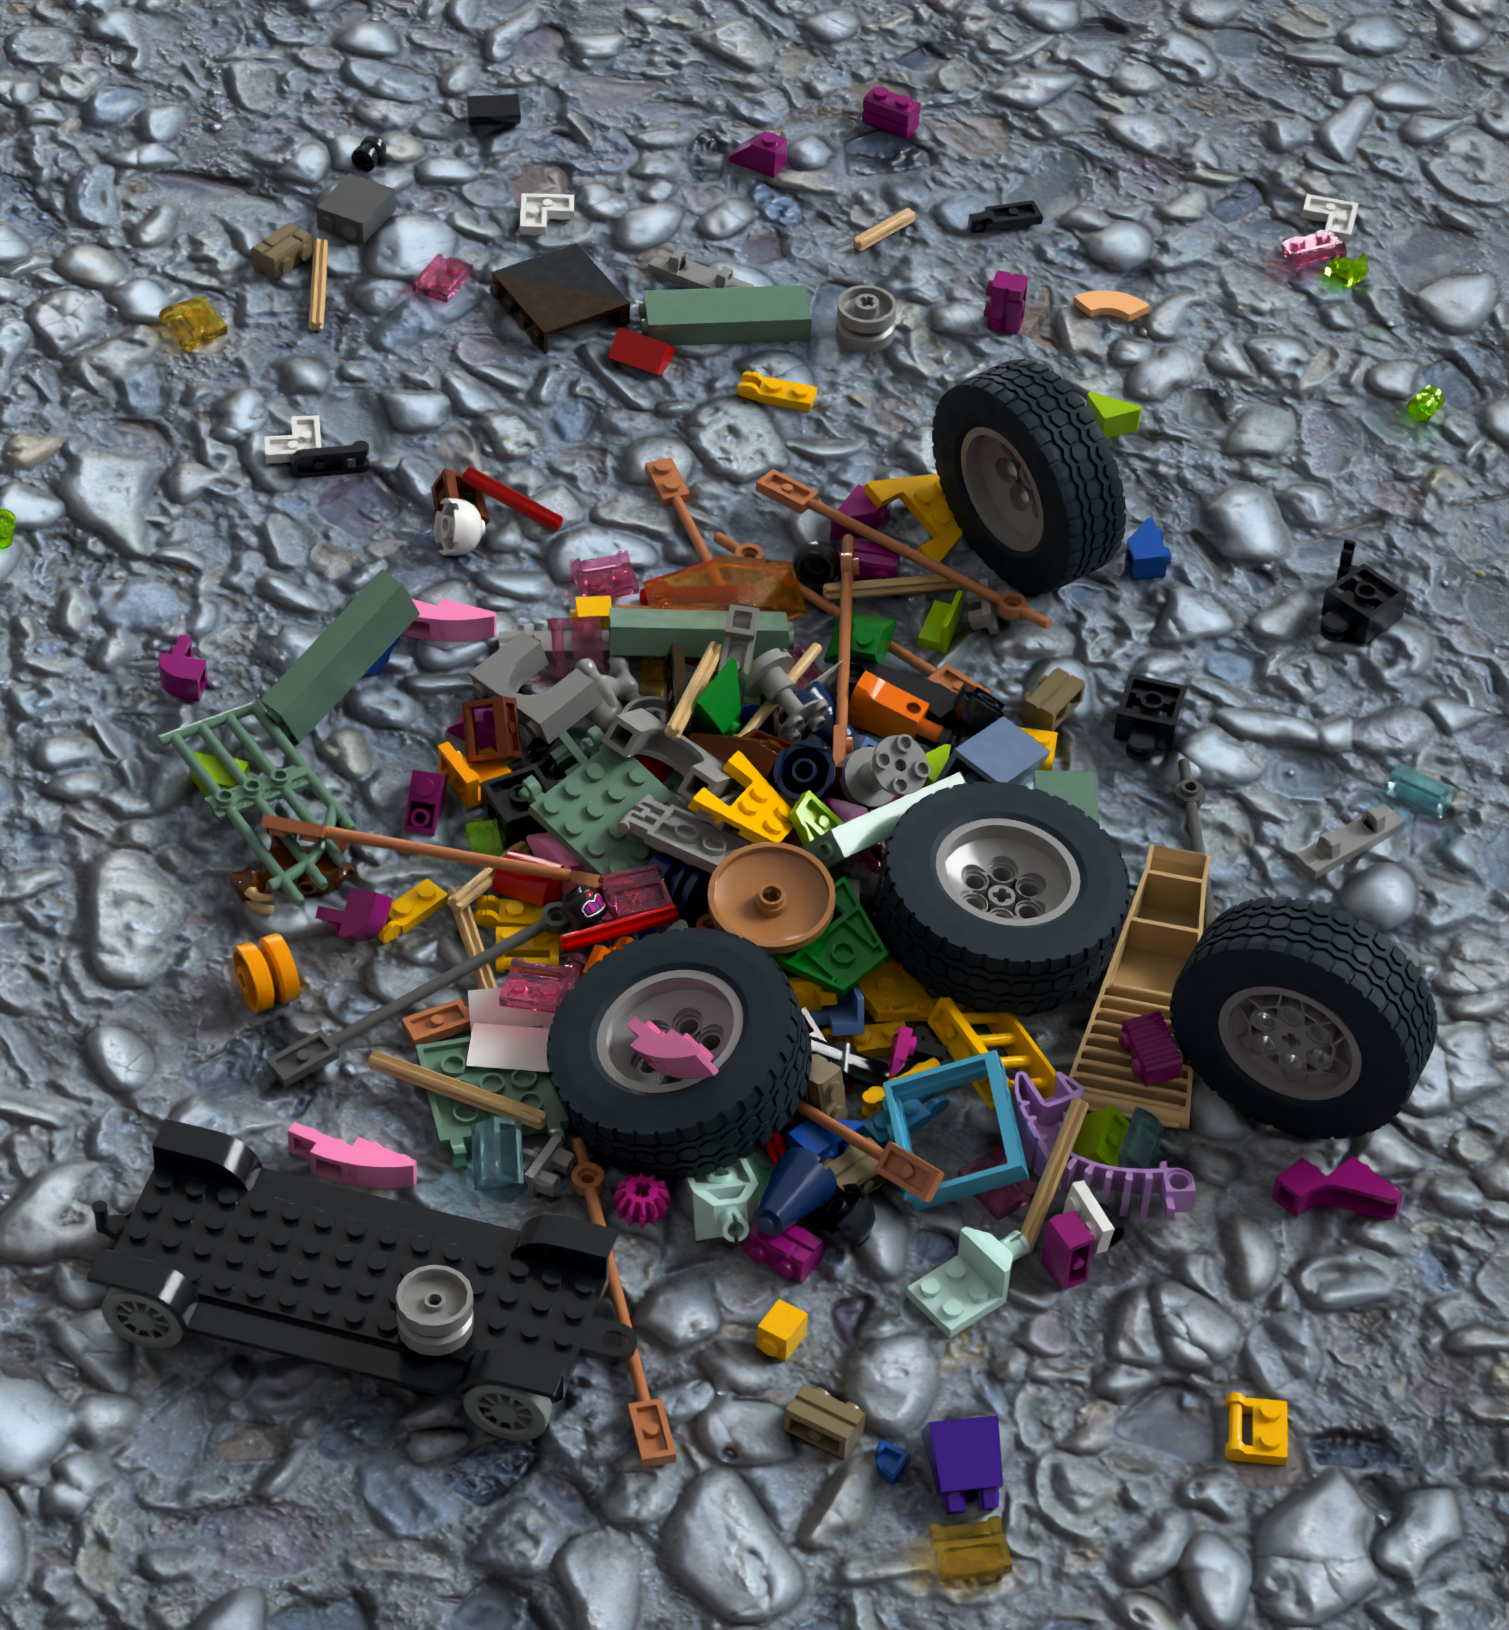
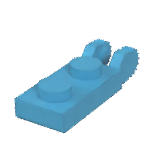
M935 1093L903 1102L909 1134L928 1124L932 1118L945 1111L950 1100L945 1095H941L932 1099L925 1107L923 1103L934 1096ZM883 1109L861 1122L863 1124V1133L885 1149L888 1141L891 1142L887 1130V1125L892 1124L890 1114L886 1115Z

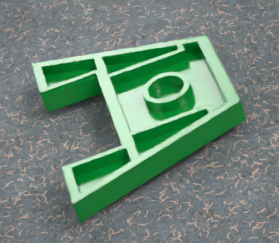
M845 876L834 883L836 892L834 912L839 918L832 922L818 939L806 947L789 953L769 954L781 968L841 997L887 962L889 956L888 951Z

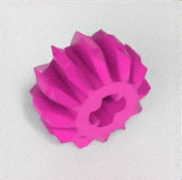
M641 1171L638 1177L628 1174L625 1181L618 1182L615 1195L613 1196V1205L617 1209L619 1219H626L628 1226L639 1223L643 1229L646 1223L656 1226L658 1219H665L668 1205H670V1195L665 1181H657L655 1174L645 1177Z

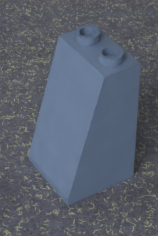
M1003 716L956 747L935 783L960 772L968 785L972 784V782L987 781L989 784L994 781L1007 782L1008 785L1019 784L1025 786L1034 778V771L1041 769L1051 751Z

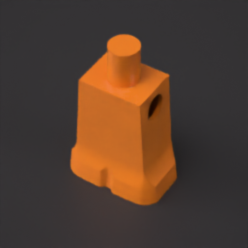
M866 670L854 688L848 708V721L854 728L863 729L884 738L892 735L907 734L914 741H916L918 736H921L935 743H938L944 728L926 719L929 703L899 689Z

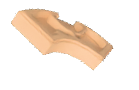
M1106 290L1085 292L1074 296L1073 304L1090 318L1099 315H1111L1127 322L1149 313L1150 306L1132 295Z

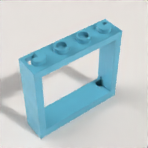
M996 1050L883 1083L886 1096L882 1097V1105L886 1115L890 1114L892 1123L887 1125L890 1140L913 1153L903 1102L989 1077L1008 1163L941 1182L930 1203L921 1200L899 1186L904 1202L909 1201L915 1211L1030 1179L1004 1064Z

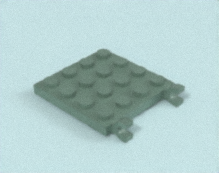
M595 724L587 730L586 735L588 737L582 743L587 749L595 753L594 756L548 792L543 793L540 783L535 777L530 775L522 781L523 788L519 790L518 794L531 804L528 813L590 873L635 881L645 872L657 850L643 843V838L629 832L620 833L617 830V824L646 793L651 794L655 801L670 807L673 804L686 811L693 812L634 756L625 758L601 742L604 733ZM609 890L614 896L620 893V891Z
M543 1025L533 1026V1027H535V1028H543ZM471 1036L416 1045V1057L419 1066L547 1113L546 1124L543 1129L537 1130L425 1089L440 1150L450 1148L454 1172L467 1170V1150L465 1145L547 1132L548 1142L553 1135H557L562 1138V1148H564L563 1141H565L563 1129H569V1119L552 1085L549 1072L466 1066Z

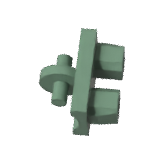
M565 731L559 735L562 744L550 752V755L560 769H563L573 761L575 762L574 765L564 771L567 777L594 756L595 753L582 744L586 738L580 741L581 747L579 748Z

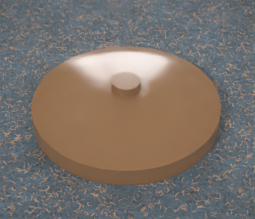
M760 842L737 849L718 864L709 881L707 902L710 917L721 933L726 931L738 935L741 939L744 937L755 943L757 947L760 946L768 954H783L806 947L824 933L834 914L836 892L833 879L827 868L808 851L787 843Z

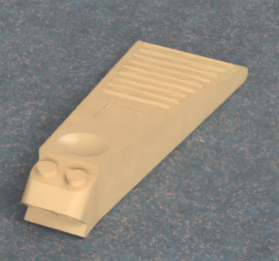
M1150 844L1143 875L1069 1074L1070 1078L1084 1087L1082 1100L1089 1103L1087 1110L1089 1112L1113 1105L1129 1120L1175 1129L1189 1128L1193 1069L1189 1065L1190 1061H1186L1180 1050L1181 1045L1177 1044L1173 1034L1174 1028H1172L1170 1020V1000L1175 982L1203 934L1206 887L1212 855ZM1160 1010L1164 1021H1166V1026H1168V1030L1173 1037V1041L1178 1048V1052H1180V1056L1183 1059L1181 1077L1178 1079L1174 1078L1172 1081H1162L1160 1084L1156 1083L1155 1085L1145 1087L1140 1076L1135 1077L1130 1066L1131 1055L1129 1051L1122 1050L1118 1034L1122 1032L1123 1020Z

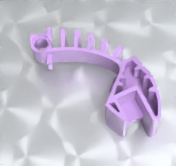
M1020 1071L1015 1074L1012 1103L1026 1165L1028 1168L1034 1169L1033 1172L1041 1178L1071 1100L1074 1098L1082 1099L1084 1087L1058 1071L1056 1072L1053 1096L1043 1099L1029 1076L1025 1072ZM1071 1152L1061 1177V1192L1067 1195L1072 1183L1084 1180L1090 1191L1092 1187L1102 1189L1101 1203H1105L1107 1206L1110 1191L1123 1193L1119 1216L1127 1217L1131 1193L1140 1194L1139 1220L1147 1218L1151 1194L1159 1193L1162 1211L1165 1213L1166 1219L1174 1220L1175 1212H1192L1196 1194L1192 1174L1183 1168H1168L1166 1161L1160 1162L1157 1169L1123 1168L1097 1163Z

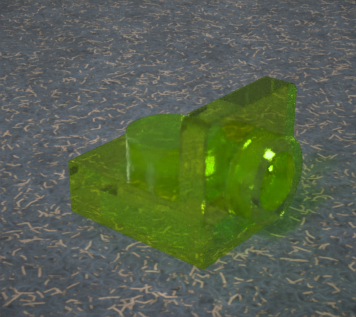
M1363 253L1353 261L1349 257L1340 254L1325 267L1324 275L1351 288L1367 276L1369 256Z
M480 817L466 824L463 833L464 838L468 841L470 852L498 857L503 854L496 819L488 820L486 817Z

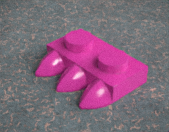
M899 1026L894 1030L888 1060V1067H890L889 1077L896 1075L903 1068L907 1057L914 1055L917 1037L912 1036V1028Z

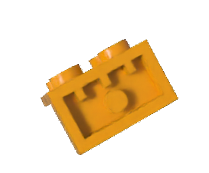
M449 742L438 745V772L449 775L448 785L467 809L481 804L480 782L512 772L504 761L468 764L467 756L463 757L460 751H455ZM487 747L478 752L480 755L496 751L493 747Z

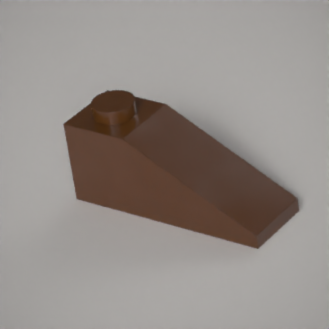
M703 732L690 733L688 739L724 764L739 750L771 786L775 782L774 764L783 749L776 741L769 738L762 740Z

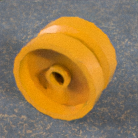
M279 933L261 937L258 947L252 942H246L233 947L232 961L235 975L244 999L254 1013L273 1008L275 999L281 1004H285L300 998V981L295 962L286 942Z

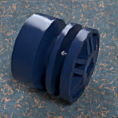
M657 851L642 877L639 897L643 903L655 909L675 904L679 913V919H684L685 922L687 921V924H693L704 914L708 907V885L712 875L698 867L688 865L667 853Z

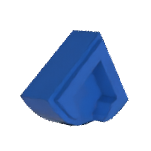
M881 1439L876 1450V1466L882 1478L894 1486L910 1463L911 1454Z

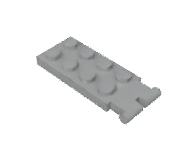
M648 793L644 794L617 824V830L620 833L629 832L643 838V843L655 848L657 851L667 853L688 865H693L707 871L711 875L718 864L729 854L744 846L755 844L729 829L720 830L708 822H703L696 818L697 815L671 804L669 807L657 802Z

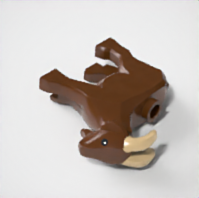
M336 822L335 827L342 828L341 825L338 822ZM266 828V832L271 837L269 852L285 872L298 862L278 836L270 835V828ZM291 832L293 837L297 840V833ZM332 839L342 853L350 845V842ZM313 846L301 847L308 854ZM324 852L315 865L327 879V889L320 890L306 873L292 882L298 888V891L305 895L329 893L339 888L347 876L354 873L355 869L348 862L344 868L338 867L327 853ZM263 864L259 873L255 870H250V867L247 866L242 872H232L230 874V884L238 897L252 911L260 915L271 914L275 911L273 905L262 903L275 899V895L270 894L272 892L267 886V880L273 877Z

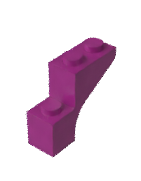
M1354 1156L1328 1176L1322 1173L1317 1166L1312 1165L1302 1157L1276 1177L1272 1195L1274 1201L1296 1218L1314 1207L1334 1206L1384 1220H1392L1398 1216L1403 1194L1393 1184L1385 1181L1371 1167L1363 1164Z

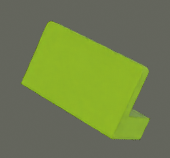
M957 591L952 604L934 600L918 636L917 646L943 653L946 652L962 615L964 591Z
M1113 1105L1086 1114L1071 1152L1097 1163L1119 1167L1132 1125Z

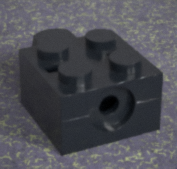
M1363 563L1325 589L1321 611L1323 617L1320 634L1325 639L1337 642L1347 634H1350L1363 644H1366L1403 618L1407 592Z
M1129 673L1117 711L1113 739L1126 741V754L1129 758L1135 761H1148L1152 757L1155 748L1172 752L1184 713L1188 686Z
M537 764L480 782L481 809L506 848L520 841L526 842L528 835L548 832L528 813L531 804L518 794L519 790L523 788L522 781L532 775L540 783L542 792L546 793L564 778L549 783Z

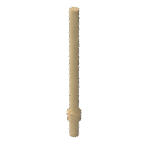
M812 643L787 674L794 684L822 651V647L818 643ZM767 699L740 733L733 736L741 737L754 728L758 730L777 705H772Z

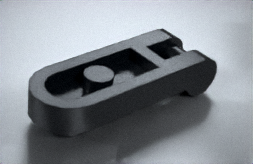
M359 440L352 445L298 450L290 458L292 473L301 478L367 472L370 469V460L367 457L369 454V444L366 441Z

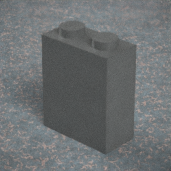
M349 173L316 207L317 229L364 245L396 210L395 189Z

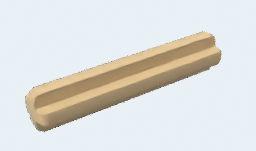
M905 208L852 239L853 248H856L858 252H862L915 221V212L911 211L910 208Z

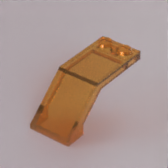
M725 555L643 582L650 609L729 611L730 604L759 608L760 611L786 612L787 619L807 613L793 563L787 561Z

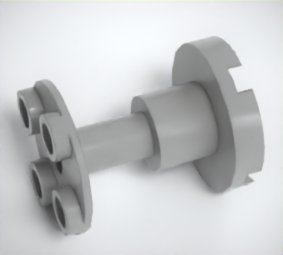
M775 648L756 658L750 664L754 669L748 675L743 671L738 679V684L745 696L756 697L764 694L772 705L779 704L789 717L780 727L778 737L795 743L810 730L816 732L825 725L826 720L824 716L829 709V703L825 699H816L805 705L800 702L793 693L796 686L787 676L793 667L794 659L786 649L783 648V652H781L779 648Z
M892 735L880 741L876 747H863L848 754L841 765L843 770L842 777H840V786L844 795L852 804L875 809L890 802L894 796H907L920 790L925 783L926 777L930 775L931 766L927 762L926 755L921 746L910 735Z

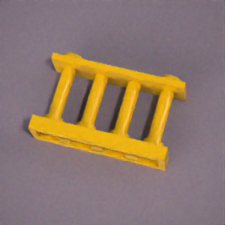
M950 997L938 1000L927 1023L943 1045L947 1046L948 1052L955 1061L989 1052L986 1047L1002 1046L1009 1055L1000 1057L1005 1070L1019 1069L1025 1072L1043 1099L1053 1096L1056 1071L1013 1012L998 1013L990 1009V1011L961 1013ZM986 1024L993 1034L977 1035L970 1025ZM989 1077L971 1082L991 1111H996ZM1007 1077L1011 1094L1014 1089V1080H1009Z

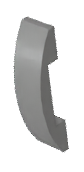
M730 604L718 673L731 657L737 661L738 679L743 671L747 675L750 673V664L753 659L759 621V608ZM739 688L740 706L742 709L745 694Z

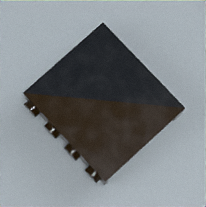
M577 243L491 272L492 284H490L491 287L489 288L492 297L501 303L505 312L514 318L518 327L527 333L531 342L537 345L544 354L548 353L549 335L597 318L610 315L620 327L630 324V302Z

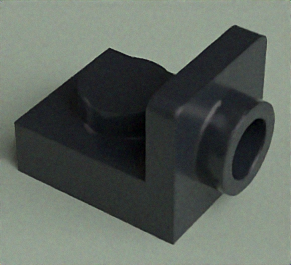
M917 1026L914 1037H917L914 1055L910 1056V1058L927 1061L935 1057L942 1063L947 1046L943 1045L932 1029Z

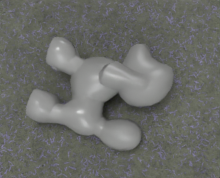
M612 655L608 660L610 670L605 672V675H601L597 671L596 664L589 658L578 661L575 669L577 668L596 683L603 702L584 717L596 724L604 734H606L615 716L621 714L623 710L621 703H630L637 698L644 697L639 694V686L629 672V661L625 655Z

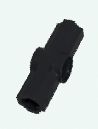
M810 1036L812 1054H819L826 1058L828 1062L841 1067L843 1083L853 1082L867 1088L872 1086L882 1087L883 1083L889 1078L890 1067H888V1063L857 1053V1049L853 1044L844 1041L829 1043Z

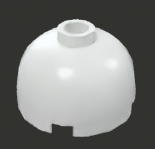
M444 498L440 502V504H445L443 510L437 511L435 516L436 544L442 543L444 550L438 551L444 556L464 555L474 550L480 538L484 536L485 522L481 520V515L477 508L468 501L457 498Z

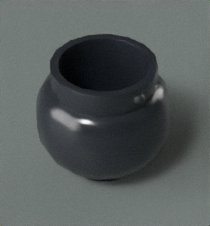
M816 539L807 541L799 546L793 555L792 568L794 575L800 583L808 588H823L824 584L834 582L840 572L841 562L839 553L833 545L826 541Z

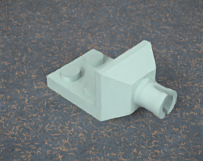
M741 1157L737 1160V1163L724 1169L723 1167L717 1168V1171L703 1176L700 1173L696 1174V1177L682 1179L693 1201L696 1241L725 1237L728 1241L735 1242L734 1236H737L738 1241H742L747 1237L749 1229L755 1223L753 1214L760 1200L759 1183L746 1158L743 1159Z
M964 1227L960 1230L958 1255L906 1287V1296L950 1339L1006 1303L1012 1263L1030 1252L1029 1243L1024 1235L1016 1240L1021 1235V1232L1018 1230L1012 1231L1008 1236L998 1241L990 1233Z

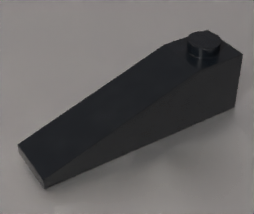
M857 656L852 658V663L855 662L865 666L868 672L929 703L926 715L927 720L949 729L958 724L952 712L956 692H952L942 684Z

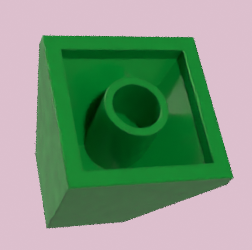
M852 612L850 663H852V658L857 656L883 665L897 626V621ZM840 614L824 657V662L838 663Z
M733 657L728 660L696 701L691 724L703 733L733 736L741 726L738 722L741 706L737 661Z

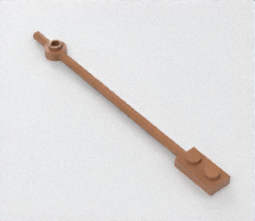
M667 458L645 463V473L662 507L673 505L714 587L727 586L684 504L690 502V492L673 459ZM723 604L725 609L729 610L730 604Z
M774 469L756 481L755 491L800 514L810 509L997 604V612L1007 620L1024 618L1046 630L1052 623V619L1028 608L1027 599L1023 595L1015 592L1001 594L825 505L818 501V491Z
M721 532L715 534L713 541L735 555V564L738 568L745 571L760 570L838 620L840 614L839 606L831 601H827L823 596L764 560V551L760 546L753 543L740 545ZM891 640L888 652L928 677L927 680L942 684L956 693L963 683H969L970 685L967 688L974 691L976 687H979L992 694L991 691L948 664L937 669Z
M851 534L843 536L841 553L838 663L841 660L843 662L838 666L836 725H834L833 760L836 769L835 789H841L842 762L848 754L854 751L853 737H847L852 590L854 575H860L859 558H854V536Z
M263 814L261 827L270 828L269 834L287 837L288 832L299 833V840L318 843L319 837L565 881L575 883V887L583 884L584 887L591 886L632 893L634 881L272 815Z
M709 913L700 916L696 921V928L701 930L705 928L717 929ZM585 966L530 985L552 984L561 979H566L569 984L575 983L583 974ZM461 998L401 1018L402 1028L414 1048H416V1045L436 1042L470 1030L469 1006L466 1007Z
M799 1099L800 1104L795 1110L797 1113L876 1159L878 1162L873 1171L921 1200L931 1202L945 1172L896 1143L888 1141L885 1149Z
M575 1138L572 1141V1147L577 1166L571 1172V1187L578 1195L585 1196L591 1222L606 1226L598 1195L604 1187V1172L600 1166L590 1163L585 1141L581 1138ZM611 1250L609 1256L608 1289L616 1321L632 1328L613 1250ZM620 1335L622 1345L625 1346L628 1340ZM637 1348L634 1355L626 1361L637 1402L628 1403V1415L641 1467L675 1463L676 1450L662 1398L650 1399Z

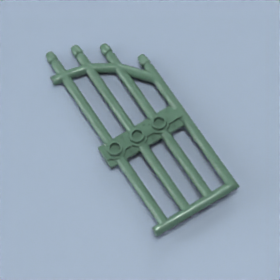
M258 700L158 735L157 741L160 747L172 744L211 795L204 798V802L213 817H216L218 821L229 819L273 878L267 880V886L271 892L282 888L291 902L297 907H301L305 904V900L292 882L293 880L306 873L320 890L327 889V879L315 865L324 852L327 853L338 867L344 868L347 865L345 856L340 852L332 839L319 837L318 843L307 854L293 835L288 832L287 837L278 836V838L298 863L284 872L240 814V812L248 809H257L262 817L263 814L277 816L267 802L275 799H285L301 821L319 824L295 793L310 786L327 808L323 825L335 827L336 822H338L343 829L356 830L352 819L349 818L348 814L273 719L264 714L265 709ZM253 714L289 759L292 766L276 769L238 719ZM226 724L264 772L265 776L249 779L211 729ZM199 734L238 786L230 789H221L183 739Z

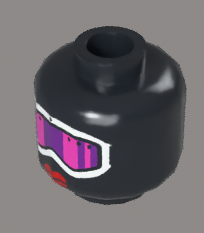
M581 884L562 897L564 903L560 910L575 931L605 923L602 917L607 913L608 907L594 887H584Z

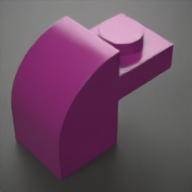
M180 634L176 645L170 647L169 654L161 652L159 654L161 685L171 696L199 702L208 682L206 660L193 658L192 636Z
M351 887L344 911L318 906L315 918L327 922L326 928L339 931L338 936L355 942L367 941L375 937L385 926L393 898L377 892Z

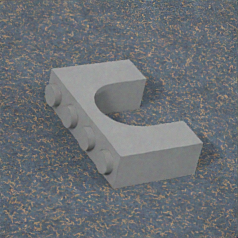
M522 631L469 672L474 684L472 685V690L479 699L498 696L516 698L519 725L521 724L525 727L533 738L539 737L549 745L560 734L568 730L603 701L595 681L577 668L547 691L535 695L518 694V690L527 680L549 664L541 643Z
M643 708L616 715L601 741L625 758L638 754L647 755L664 762L678 771L684 777V780L677 792L690 801L703 787L719 799L731 793L737 782L722 770L725 766L722 761L682 734L677 740L667 737L664 732L667 724Z

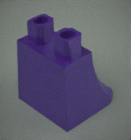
M998 1415L929 1422L921 1430V1435L930 1463L937 1497H942L945 1513L947 1515L964 1513L966 1511L964 1494L976 1493L978 1511L996 1510L999 1507V1489L1003 1487Z

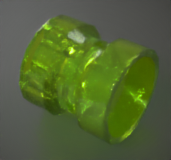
M1424 386L1408 402L1407 409L1409 414L1416 421H1429L1435 412L1444 405V394L1436 386Z
M0 509V549H5L12 545L17 523L14 513L6 509Z

